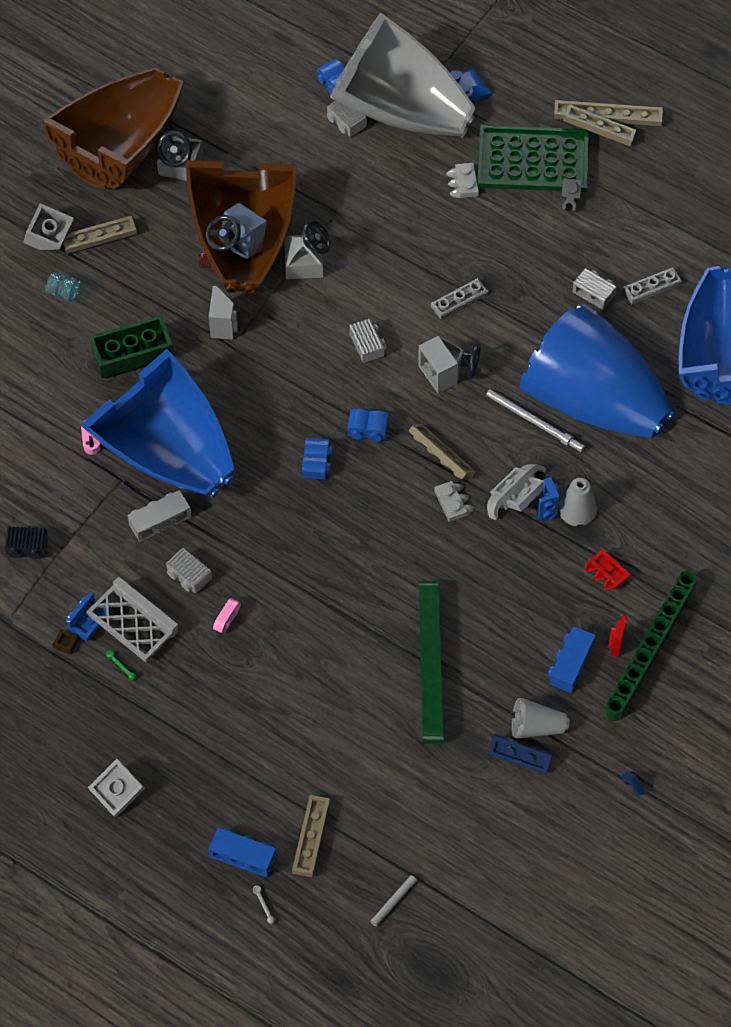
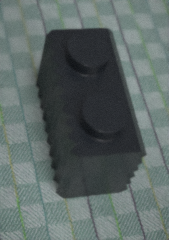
M8 526L4 546L6 555L13 558L29 556L32 559L46 557L47 529Z

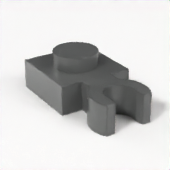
M563 179L561 198H566L562 205L563 211H565L567 204H571L573 207L572 212H575L576 203L574 199H580L582 180Z

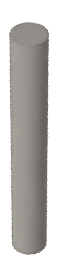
M410 875L370 922L377 927L416 883L417 879Z

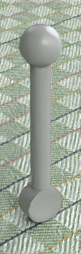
M256 885L253 887V893L258 896L268 917L267 922L273 924L275 918L271 916L261 895V887Z

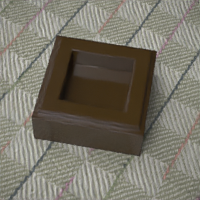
M60 629L52 647L71 655L79 641V635Z

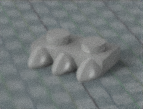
M455 164V168L446 173L447 176L454 178L448 185L456 188L450 192V195L455 198L478 196L474 164Z
M452 481L434 487V492L449 522L468 516L475 508V506L465 504L469 499V495L458 494L463 490L464 485L453 483Z

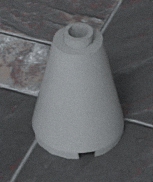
M584 478L574 479L559 502L560 517L572 526L588 525L597 515V503L588 480Z
M517 698L513 712H516L515 718H512L513 737L520 739L563 734L565 730H568L570 721L565 713L524 698Z

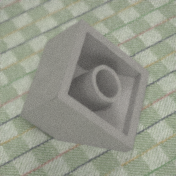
M40 203L26 231L23 243L39 250L60 249L74 218Z
M213 286L209 311L211 338L233 339L234 332L238 331L237 311H234L233 302L217 286Z

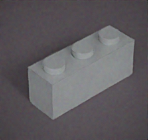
M179 490L167 494L158 501H152L141 509H135L127 516L129 526L140 543L191 518V509Z

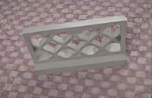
M119 576L113 581V586L86 611L89 617L145 662L170 637L173 638L178 633V624ZM115 593L120 597V603H108V598ZM131 606L135 609L134 615H123V607ZM120 607L121 615L109 616V608ZM98 608H106L107 616H97L94 612ZM146 618L150 621V626L138 627L137 619ZM135 619L136 627L124 628L123 620ZM109 620H121V628H112L109 626ZM161 630L165 633L161 639H153L152 631ZM150 631V639L138 640V632ZM124 632H136V640L125 639ZM139 644H151V649L144 654L139 650Z

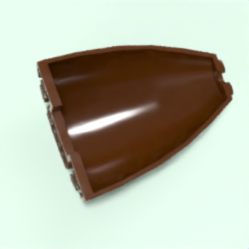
M156 67L111 81L87 92L43 120L45 133L48 140H52L57 148L55 153L62 162L66 161L73 168L71 172L78 178L99 189L117 188L143 163L157 146L159 138L165 133L174 115L182 91L183 81L176 77L170 79L167 72Z
M186 160L187 189L193 222L201 246L224 287H226L227 292L245 291L249 294L255 293L256 288L261 285L272 267L290 223L295 194L297 164L260 163L258 171L223 170V161ZM238 203L267 221L262 250L248 259L230 249L227 251L214 250L206 240V229L209 223L217 216L224 215L226 210ZM223 221L218 222L212 230L222 228ZM211 236L215 244L223 246L218 236Z

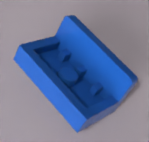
M551 477L544 479L543 493L542 498L539 499L538 508L539 521L544 519L550 520L557 516L560 491L557 483L554 484Z
M91 592L80 600L76 610L70 612L67 617L68 630L79 635L80 638L87 642L100 627L97 622L86 614V611L97 602L94 594ZM98 608L94 612L97 616H107L106 608Z

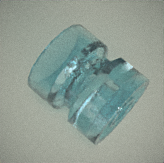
M53 271L46 284V293L55 297L60 295L61 299L73 302L79 292L80 280L71 276L66 277L63 273Z

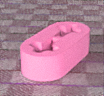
M81 426L84 451L89 455L97 454L101 449V443ZM90 440H93L94 447H90Z
M230 598L218 615L213 629L224 634L237 615L241 602Z

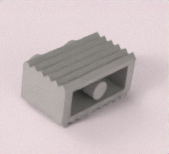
M337 101L327 106V118L330 122H335L343 134L346 133L349 137H352L363 130V128H366L367 119L365 115Z
M585 268L574 281L572 292L604 310L616 295L617 286H615L613 281L600 277L596 271H590Z
M370 318L350 325V336L363 363L384 357V350L386 349L384 339H380L378 336L380 332L377 324H373Z
M184 548L166 563L167 574L174 580L177 578L186 591L191 590L197 594L212 579L211 570Z

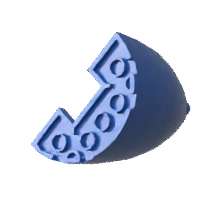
M721 266L706 269L687 306L682 323L679 346V376L685 388L693 391L696 397L705 401L708 399L715 400L717 404L731 405V267L729 269H722Z
M578 304L576 310L573 308L568 310L542 338L544 341L540 349L534 350L528 362L531 364L527 371L523 372L519 389L542 403L579 421L619 433L652 438L656 433L659 434L664 428L663 423L671 421L676 414L652 368L635 346L610 322L585 304Z
M166 349L138 374V383L115 403L109 399L85 420L81 426L104 447L135 469L167 484L206 496L210 495L214 498L224 484L228 485L234 479L232 475L234 465L228 444L207 398L183 366Z

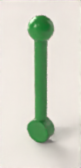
M113 651L106 652L107 659H112L128 675L130 680L136 679V674L131 673L114 657Z

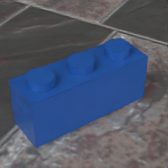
M574 626L570 633H566L563 640L565 645L563 649L559 648L555 658L557 662L555 666L551 665L548 672L550 677L549 685L569 693L573 692L594 646L596 635Z
M217 828L208 849L209 857L268 878L277 857L276 848L272 844L257 842L251 836L238 835L228 828Z

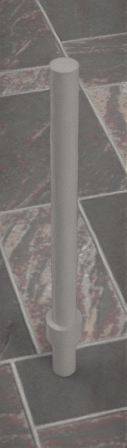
M488 390L486 396L558 438L562 444L583 452L585 446L574 440L570 434H564L493 390Z

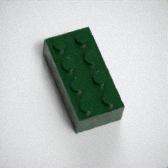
M161 315L89 336L91 350L102 379L149 365L166 349L174 356L173 345Z

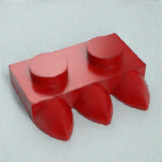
M603 549L592 557L585 566V572L596 571L595 581L606 580L604 590L614 588L617 590L630 579L631 575Z
M628 615L621 617L617 621L616 627L612 626L608 645L609 648H612L611 656L619 657Z

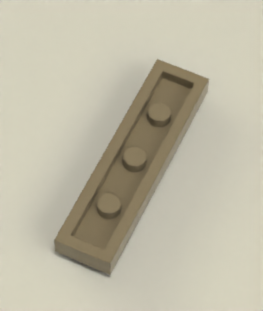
M570 104L563 118L565 122L628 146L631 145L636 132L633 128Z
M132 216L67 233L63 245L66 254L135 235L137 230Z
M423 424L411 426L409 432L413 435V438L425 445L427 451L436 455L444 466L453 470L456 477L460 479L473 477L476 471Z
M309 795L292 874L313 877L330 798Z

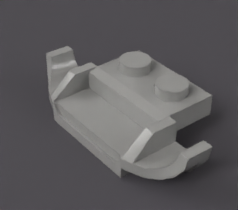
M527 464L521 468L515 467L490 492L491 497L487 504L489 518L496 520L499 508L505 510L512 508L518 511L525 509L543 491L544 481L535 478L534 473L537 471L545 472V467L538 464Z

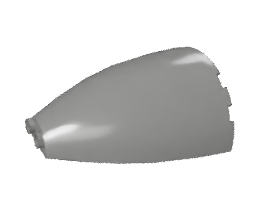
M380 13L345 66L332 90L330 98L360 114L389 126L412 132L460 136L463 138L468 130L465 128L466 124L470 125L474 119V115H472L475 110L474 105L449 71L428 49L403 28Z

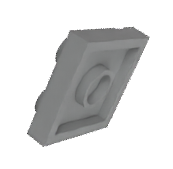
M116 759L88 789L114 817H117L145 787L119 759Z

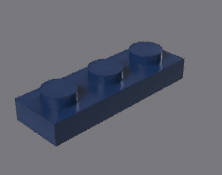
M494 734L488 753L489 755L547 774L553 756L551 752L498 734Z

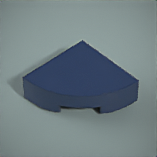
M626 772L621 776L626 785L629 783L632 786L634 794L641 796L645 793L636 775Z

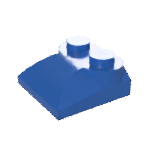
M475 68L462 72L458 70L449 72L472 103L492 95V92Z

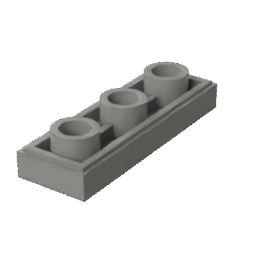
M672 267L624 286L623 291L631 304L677 287L681 285L682 280Z
M477 278L432 302L431 308L442 320L488 295V290Z

